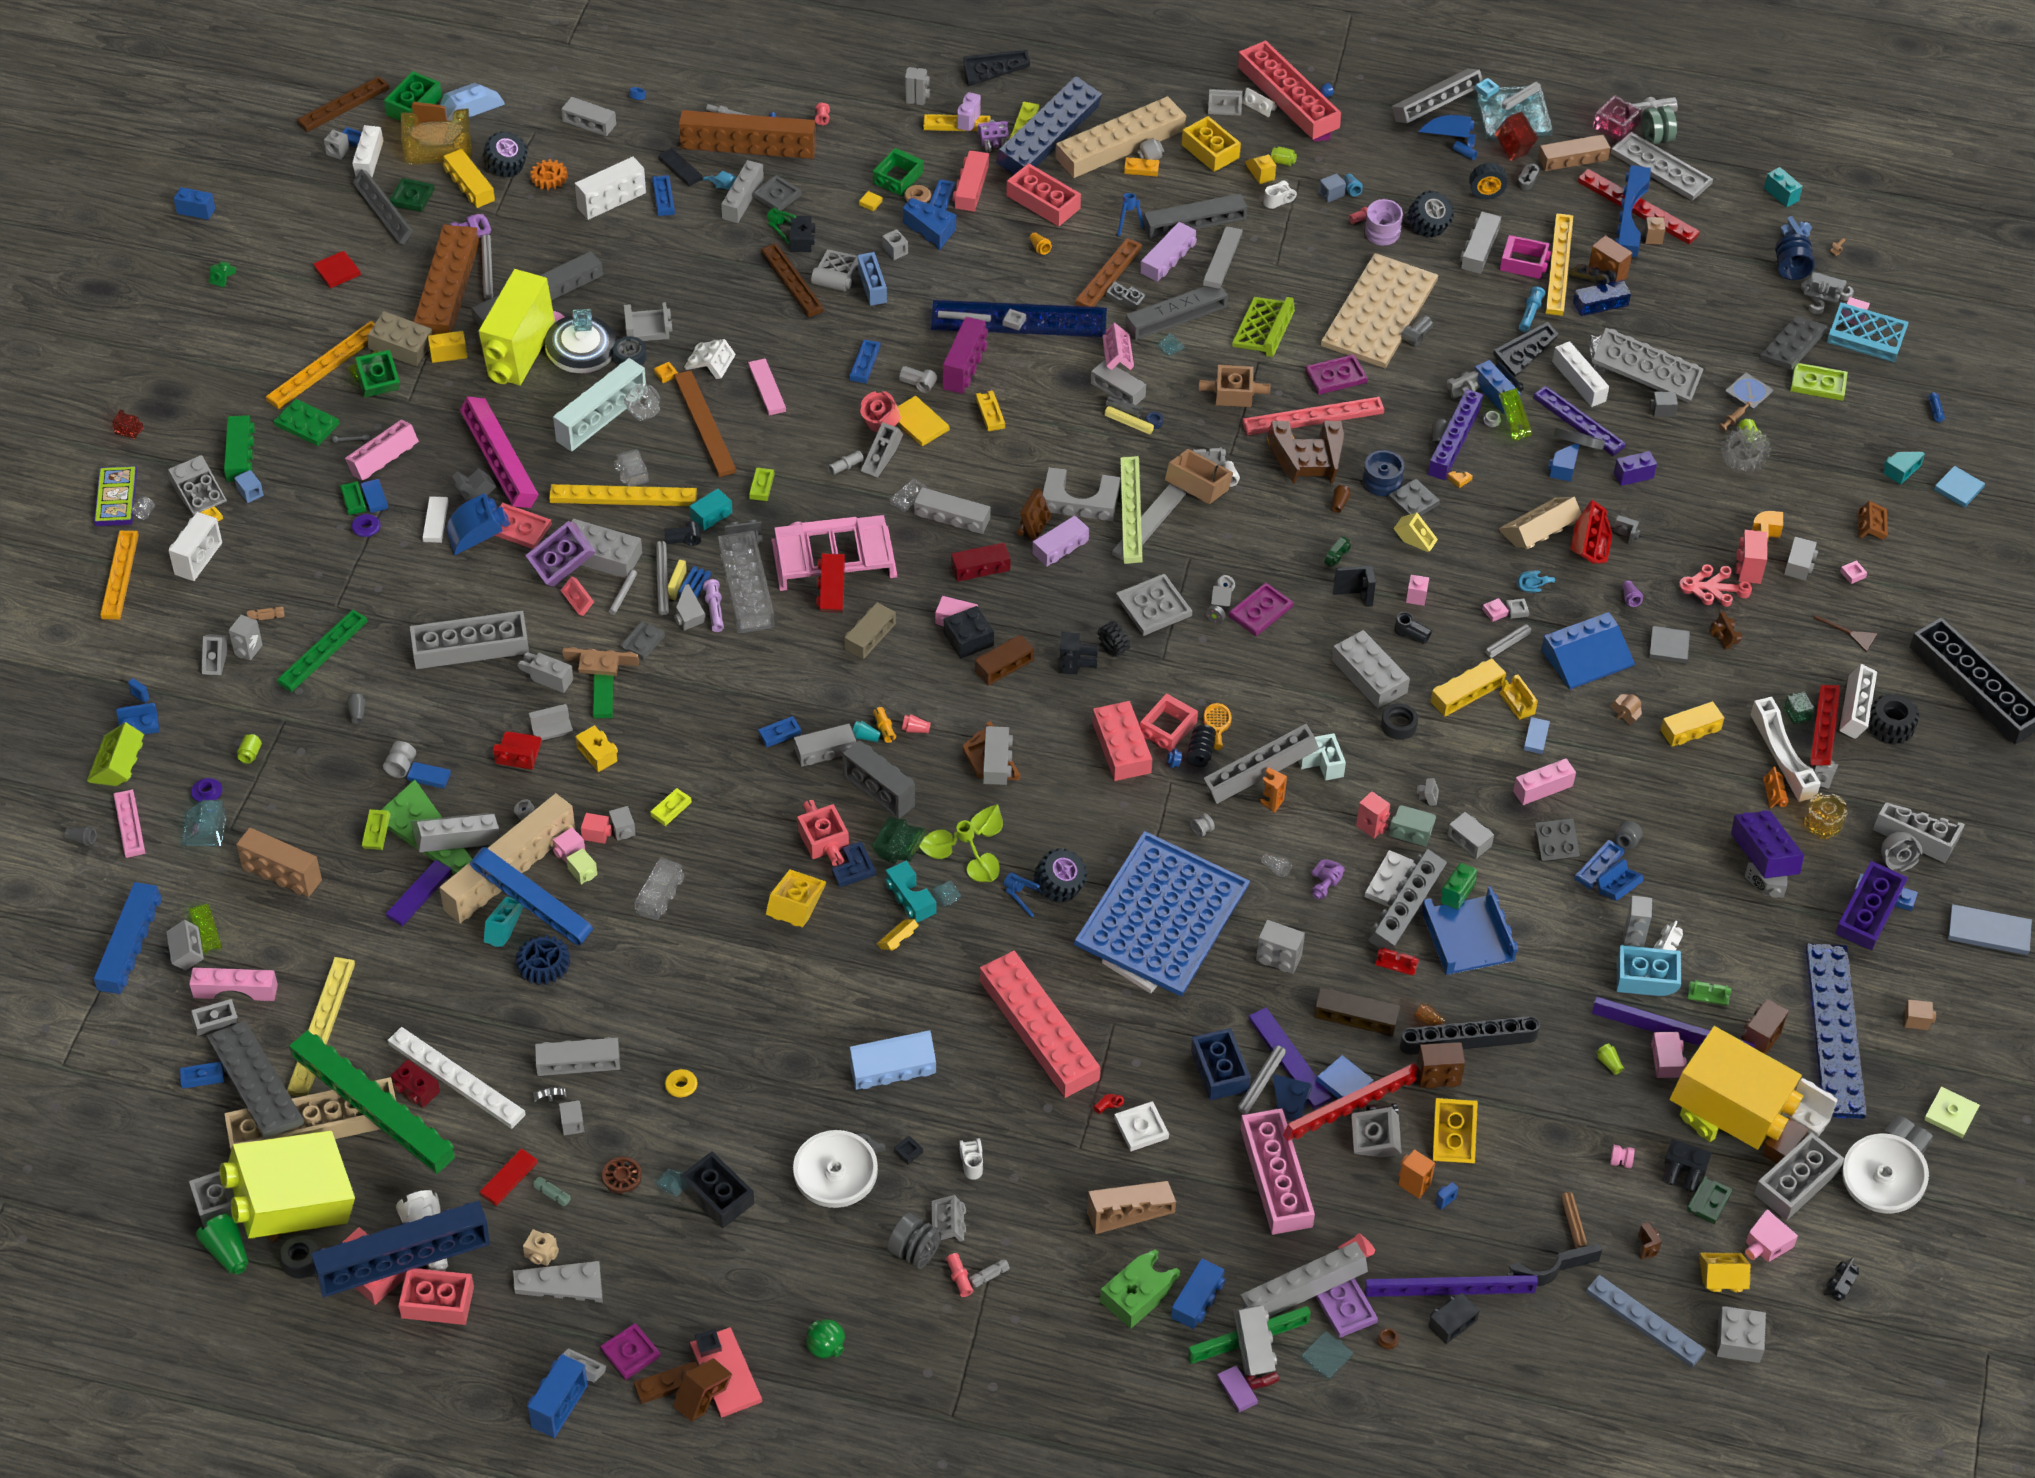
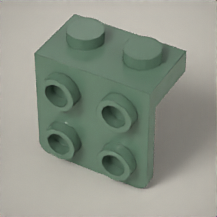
M1401 805L1397 810L1396 816L1392 818L1389 836L1427 847L1436 821V815Z

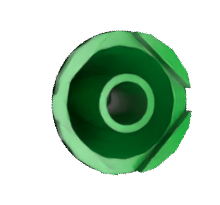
M228 1213L216 1216L206 1222L207 1227L202 1230L200 1227L195 1234L197 1240L230 1274L238 1275L246 1270L248 1259L238 1224L234 1222L232 1214L229 1216Z

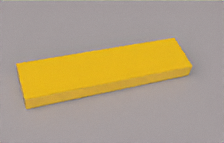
M924 114V130L966 131L958 129V115ZM979 116L975 120L973 129L970 131H978V124L988 123L991 116Z

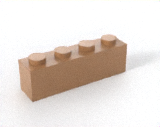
M1604 135L1540 145L1538 158L1544 170L1550 171L1607 161L1610 146Z

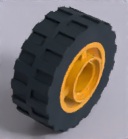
M1492 162L1480 164L1471 171L1469 176L1471 191L1475 197L1480 199H1494L1507 189L1506 172L1499 164Z

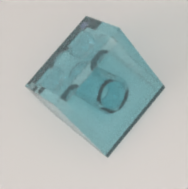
M202 800L186 812L182 846L222 845L226 818L223 800Z

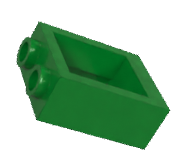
M894 148L873 170V184L902 196L906 189L923 174V160ZM894 166L909 172L901 181L887 175Z

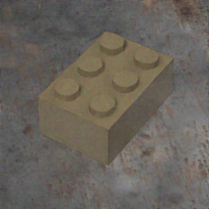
M383 311L368 334V349L376 352L390 350L392 358L417 367L430 346L428 336L432 335V329Z

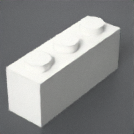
M364 125L353 160L356 177L362 169L373 177L383 144L381 127Z

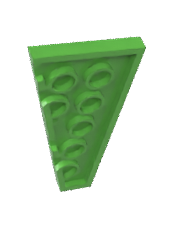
M416 780L410 783L381 809L390 812L387 829L416 849L418 847L411 827V821L442 818ZM464 848L422 852L432 860H437L451 868L454 875L472 860Z

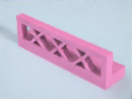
M1113 323L1102 334L1106 366L1112 370L1121 362L1131 370L1134 367L1130 335L1116 323Z

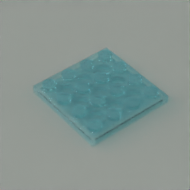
M1527 86L1500 87L1499 92L1489 98L1475 91L1486 139L1552 135L1553 129L1542 88L1540 87L1538 92L1508 110L1502 108V102Z

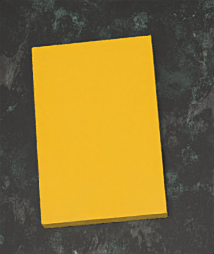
M917 396L897 406L901 416L897 425L920 446L926 445L950 430V426Z

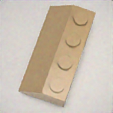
M1575 497L1554 498L1500 527L1499 530L1516 548L1524 547L1529 549L1535 546V542L1548 539L1550 534L1561 532L1564 526L1575 524L1581 515V511Z

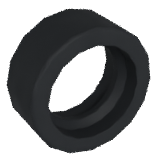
M1403 703L1391 704L1384 709L1381 728L1388 737L1404 740L1415 734L1418 724V714L1415 709ZM1394 716H1402L1407 718L1411 724L1405 727H1397L1392 725L1388 719Z

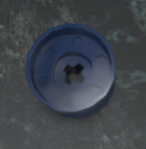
M1791 234L1777 242L1775 252L1778 270L1783 278L1799 280L1809 276L1814 271L1815 262L1810 239L1801 234Z

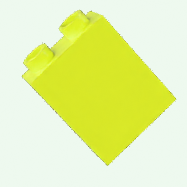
M514 269L479 329L487 373L496 383L506 384L509 382L521 386L545 343L549 328L555 323L546 277Z
M332 1131L233 1144L229 1161L220 1165L222 1186L224 1189L232 1188L235 1196L231 1199L232 1218L235 1223L243 1222L248 1239L348 1223L355 1196Z

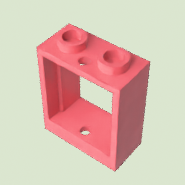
M1166 693L1140 722V729L1144 738L1155 742L1161 748L1172 751L1197 723L1198 711ZM1163 711L1182 721L1171 735L1153 725V722Z

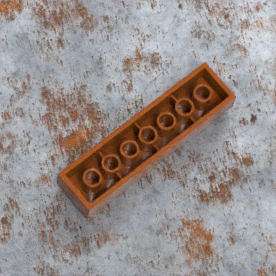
M682 110L679 122L681 149L814 159L816 150V120Z
M443 224L414 319L415 323L431 328L432 335L451 333L454 330L479 245L477 227Z

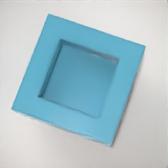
M1487 78L1478 83L1475 90L1484 97L1489 98L1499 92V86Z

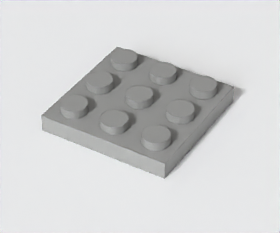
M1165 574L1116 593L1117 600L1143 636L1192 616L1191 608Z

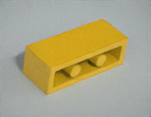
M1712 701L1663 718L1660 731L1671 747L1678 744L1682 745L1687 741L1699 739L1704 735L1721 730L1724 716Z

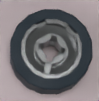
M633 336L617 340L613 345L614 362L619 366V364L630 358L642 366L647 359L646 345L643 340Z

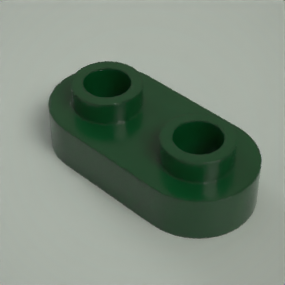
M1344 536L1340 537L1327 553L1324 563L1330 567L1338 565L1343 554H1347L1351 548L1350 540Z

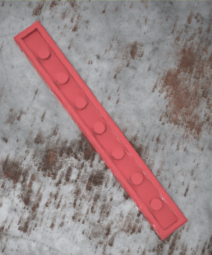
M1380 397L1244 418L1242 423L1247 436L1269 432L1272 421H1289L1292 429L1322 424L1324 421H1341L1384 414V407Z

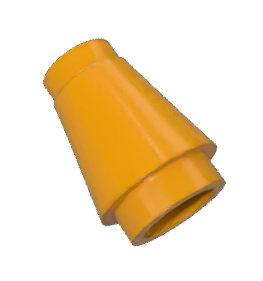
M1037 233L1030 235L1029 240L1037 253L1046 255L1051 251L1052 245L1050 240Z

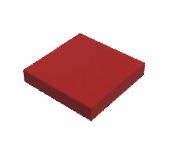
M345 251L313 264L314 269L329 288H333L361 275L360 270Z

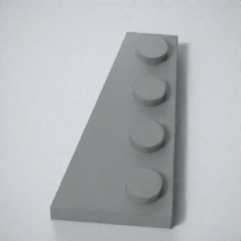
M599 1261L513 1271L515 1294L542 1297L544 1295H553L554 1298L562 1299L563 1297H573L576 1300L585 1301V1299H592L595 1302L603 1303Z

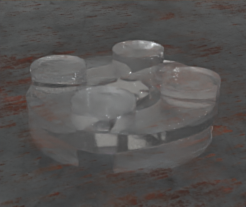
M637 384L629 389L624 398L628 411L637 420L652 418L660 410L659 393L651 385ZM640 398H641V399L644 398V399L646 400V401H645V405H646V406H644V405H642V404L640 403Z

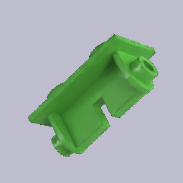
M1695 980V982L1691 981L1689 984L1688 999L1728 1006L1732 988H1728V985H1710V983Z

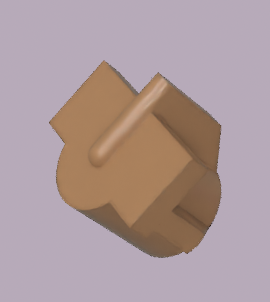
M1621 694L1610 705L1618 713L1616 718L1620 719L1622 717L1630 726L1642 714L1641 701L1632 694Z

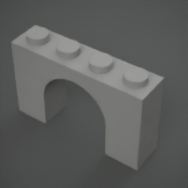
M1049 467L1043 496L1051 513L1113 521L1120 490V477L1102 475L1100 488L1096 495L1087 499H1077L1068 495L1064 490L1067 470Z

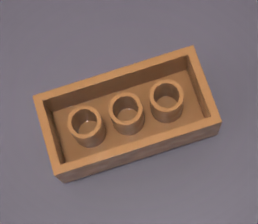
M249 828L236 844L241 865L245 871L253 872L265 880L269 879L280 887H287L296 894H303L309 897L322 881L316 856L262 832Z

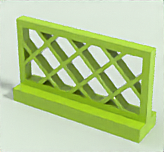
M1254 297L1232 342V346L1264 351L1267 357H1273L1294 314L1293 298L1286 297L1285 301ZM1256 304H1264L1265 306L1257 309ZM1276 306L1281 307L1280 309H1277L1275 311L1272 309ZM1266 310L1270 311V313L1268 314H1261V312H1264ZM1256 314L1259 316L1258 318L1251 320L1250 318ZM1271 317L1275 318V320L1271 322L1267 321V319ZM1259 322H1264V325H1261L1259 327L1255 325ZM1252 326L1254 328L1247 332L1245 331V328ZM1267 328L1270 330L1269 332L1262 334L1261 332L1262 330H1265ZM1258 333L1259 336L1255 338L1250 337V335ZM1243 338H1247V339H1248V341L1239 342V340H1241V339H1243ZM1258 341H1264L1263 345L1256 344Z

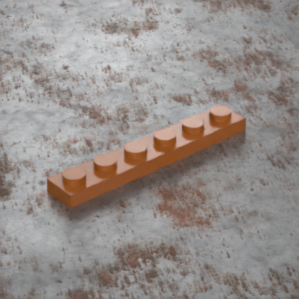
M1127 238L1075 300V305L1091 311L1141 251L1142 244Z

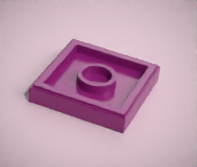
M636 1323L600 1346V1351L625 1381L661 1357V1353Z

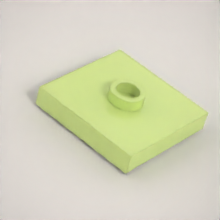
M1941 1087L1924 1120L1963 1139L1980 1105Z

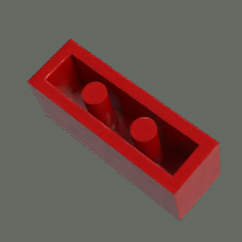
M822 554V559H818V570H821V577L817 579V588H821L820 596L817 595V607H820L821 612L843 613L845 555Z

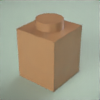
M1647 217L1644 227L1645 244H1662L1665 234L1664 217Z
M1908 1000L1904 1009V1027L1929 1030L1931 1023H1935L1936 1020L1933 1002Z

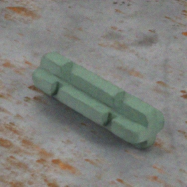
M537 1177L533 1183L534 1188L543 1191V1194L554 1201L558 1200V1203L562 1206H566L571 1200L569 1194L561 1192V1189L550 1182L546 1183V1180L542 1177Z

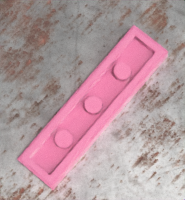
M766 358L749 362L750 371L768 415L786 412V406Z
M133 789L114 793L125 857L146 854Z

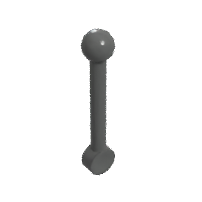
M367 434L363 435V437H332V442L334 443L354 440L368 442L370 440Z

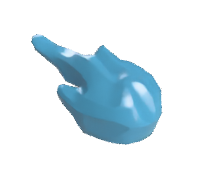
M721 171L716 177L706 176L703 177V180L712 181L716 188L730 190L737 177L731 173Z
M1537 570L1527 571L1519 575L1516 583L1521 591L1536 593L1542 591L1541 588L1537 587L1550 582L1554 583L1555 578L1548 576L1538 577L1540 571Z

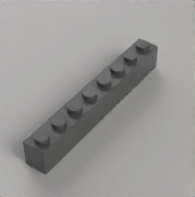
M590 251L540 275L547 278L551 300L603 276L602 262ZM499 295L472 307L473 320L479 327L484 323Z

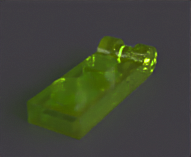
M1517 388L1500 393L1499 397L1511 429L1512 439L1517 441L1521 437L1527 438L1532 436V430ZM1518 425L1522 426V430H1519Z
M209 903L190 908L189 911L193 924L199 928L203 954L208 953V950L214 948L216 950L221 949V941Z

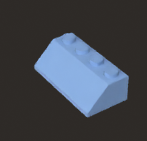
M930 1030L851 1046L850 1070L856 1090L868 1089L881 1084L887 1085L900 1080L907 1081L911 1078L929 1076L936 1073V1059Z

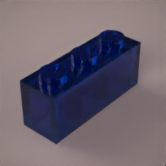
M1624 280L1613 281L1606 285L1600 284L1575 290L1573 303L1580 316H1586L1629 306L1631 292Z

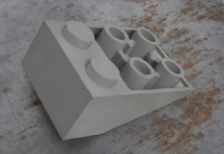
M202 455L168 469V478L193 516L197 512L200 513L213 506L227 502Z

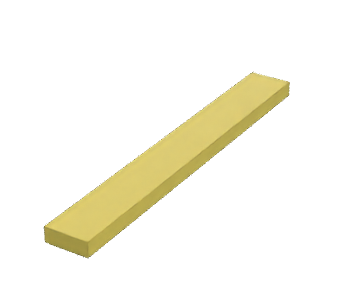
M334 957L308 1030L313 1035H319L326 1045L355 966L354 960ZM298 1061L287 1092L289 1095L302 1097L309 1095L315 1075Z

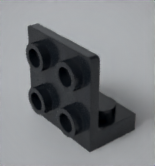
M1373 566L1336 568L1333 594L1360 593L1361 600L1365 602V607H1372L1376 586Z

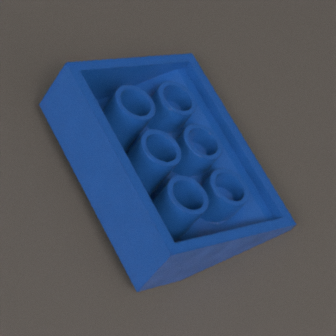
M1609 612L1544 635L1541 651L1569 690L1635 665L1619 625Z

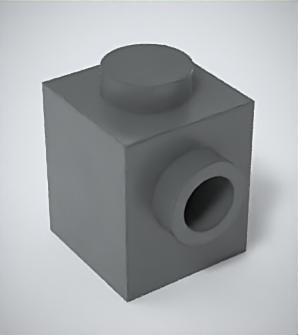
M1654 392L1653 399H1650L1649 404L1650 410H1653L1654 417H1675L1678 406L1676 392Z

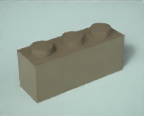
M877 602L872 608L867 610L866 615L862 619L857 621L855 627L846 633L844 637L845 650L864 659L896 624V612Z

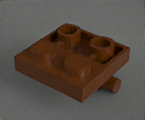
M1034 489L1020 512L1022 519L1017 530V534L1020 536L1027 530L1030 540L1033 541L1039 538L1051 518V512L1048 509L1041 489Z

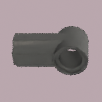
M1427 315L1420 316L1411 326L1407 325L1402 331V340L1415 347L1419 346L1424 335L1433 327L1430 317Z

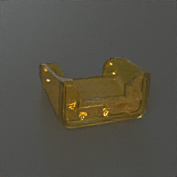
M469 108L454 111L452 121L419 123V118L416 114L401 113V138L405 161L409 164L444 162V155L462 149L471 158L472 142Z

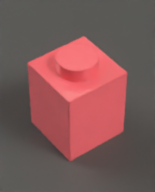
M586 813L581 826L582 838L586 841L605 844L607 837H610L612 833L609 817Z

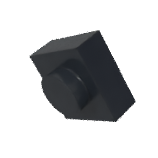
M907 1136L894 1147V1153L908 1165L923 1153V1148L913 1138Z
M716 1329L695 1335V1341L701 1357L722 1351Z

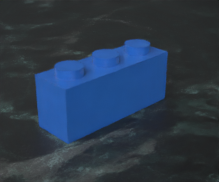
M1490 360L1475 366V371L1479 372L1478 382L1480 389L1503 414L1517 409L1521 393Z
M1201 1259L1174 1303L1171 1318L1192 1329L1196 1327L1197 1323L1201 1324L1205 1318L1207 1306L1211 1307L1213 1305L1216 1291H1221L1225 1284V1269Z

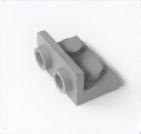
M955 1195L932 1201V1226L942 1231L941 1240L956 1237L959 1241H964V1233L966 1232L964 1214L966 1213L964 1203Z

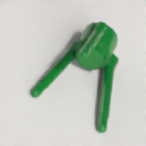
M772 208L767 214V220L770 221L768 225L773 227L790 245L789 239L776 225H781L784 220L791 223L790 218H796V216Z

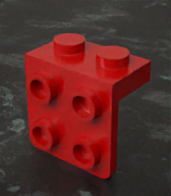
M505 732L501 745L495 744L493 748L495 764L533 770L542 743L541 737Z

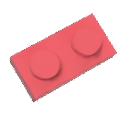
M570 577L561 589V592L579 615L584 616L594 603L575 577Z

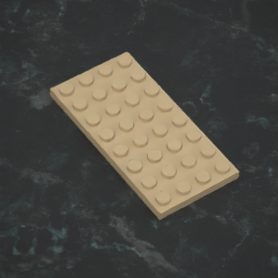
M1374 253L1323 337L1321 346L1348 356L1354 354L1357 359L1386 369L1402 341V331L1407 325L1411 326L1437 282L1438 275Z

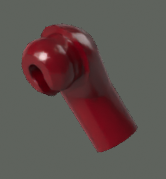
M1271 1372L1259 1378L1256 1375H1249L1245 1380L1249 1387L1254 1390L1277 1383L1279 1375L1277 1372Z

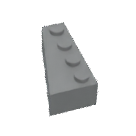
M1885 803L1878 815L1873 830L1887 837L1892 833L1902 831L1912 834L1921 844L1922 853L1946 863L1961 836L1965 824L1960 822L1957 825L1948 822L1949 819L1940 818L1938 820L1930 818L1927 813L1921 812L1916 814L1912 813L1911 809Z

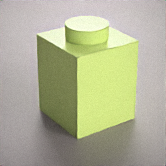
M583 848L566 857L568 870L580 884L590 881L597 876L596 863Z

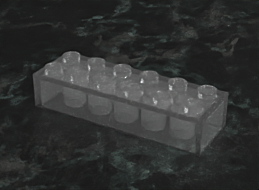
M755 531L718 536L719 554L738 634L775 628L774 611Z

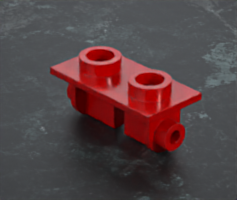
M1384 947V949H1379L1375 965L1414 976L1419 959L1415 958V955L1399 954Z

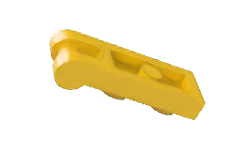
M993 390L987 391L985 394L976 393V403L979 406L987 430L1004 429L1005 421Z

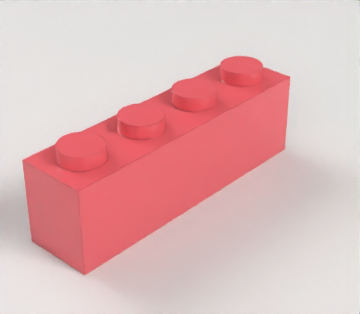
M969 150L968 156L964 157V168L960 170L961 179L957 180V191L953 192L952 200L955 201L956 209L975 211L989 167V153Z

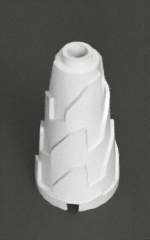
M424 1190L407 1195V1202L403 1203L401 1199L396 1205L397 1213L402 1223L412 1222L428 1215L440 1213L438 1195L436 1192L433 1194L432 1190ZM447 1258L427 1264V1269L446 1272L448 1267Z

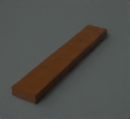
M378 76L298 118L297 124L306 132H309L389 90V84Z
M777 243L761 248V254L808 318L824 312L822 304Z

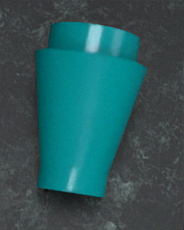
M856 721L852 730L855 739L876 743L881 735V732L863 721Z

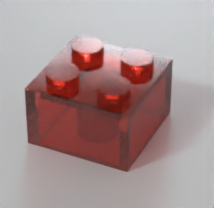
M1522 111L1506 117L1494 133L1510 161L1527 155L1538 140L1537 133L1532 129L1528 118Z

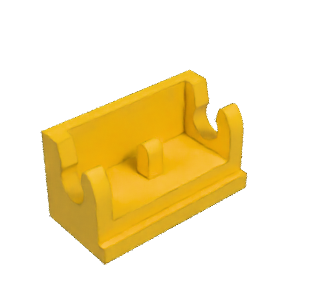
M1518 674L1513 676L1510 684L1505 680L1499 694L1517 719L1521 720L1534 715L1538 701Z

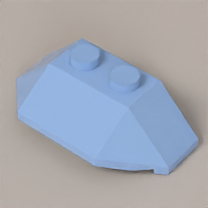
M473 83L445 93L440 105L446 107L449 125L505 105V103L496 91Z

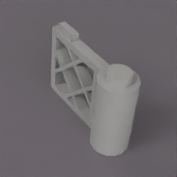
M827 249L819 266L813 270L811 283L846 292L851 287L852 279L850 278L855 269L858 268L857 256ZM829 256L835 257L837 259L830 260ZM849 260L854 262L847 264L845 261ZM841 263L842 265L836 267L834 264ZM842 270H847L848 273H843V272H840V271H842Z

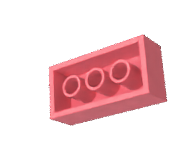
M1029 163L1007 180V196L1058 227L1080 210L1081 194Z
M1130 701L1093 708L1092 723L1114 781L1150 774L1152 770V757Z

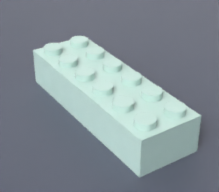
M628 358L599 382H596L590 389L583 392L577 399L570 402L568 406L557 412L553 416L556 441L572 452L647 393L645 368Z

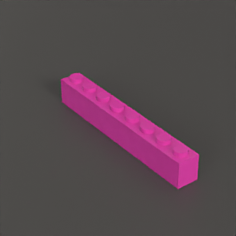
M467 396L460 408V412L513 507L531 508L538 497V493L485 398Z

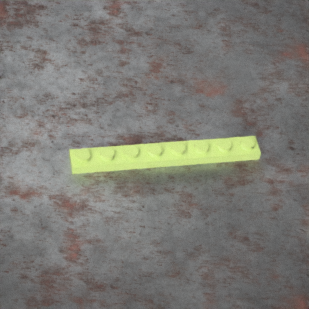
M1139 456L1121 458L1124 564L1143 562Z

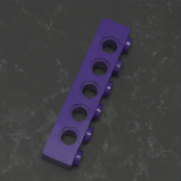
M1466 389L1430 460L1429 476L1446 480L1447 474L1450 472L1481 409L1483 394Z

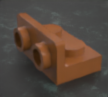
M1871 501L1861 506L1857 513L1859 537L1863 538L1870 533L1884 540L1888 536L1887 509Z

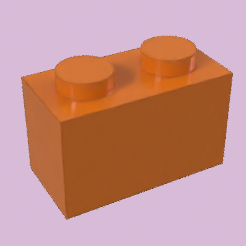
M1414 1149L1410 1155H1405L1401 1161L1402 1169L1398 1174L1400 1177L1398 1186L1420 1199L1431 1185L1435 1162Z

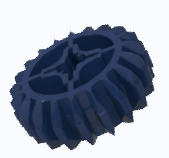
M538 935L537 939L531 937L530 942L524 941L523 946H519V952L516 953L518 972L523 976L524 980L529 979L531 984L537 981L538 985L541 982H545L548 985L549 981L555 983L556 978L562 979L563 973H567L568 967H570L568 947L563 945L562 940L557 941L555 936L551 939L548 935L545 938H541Z

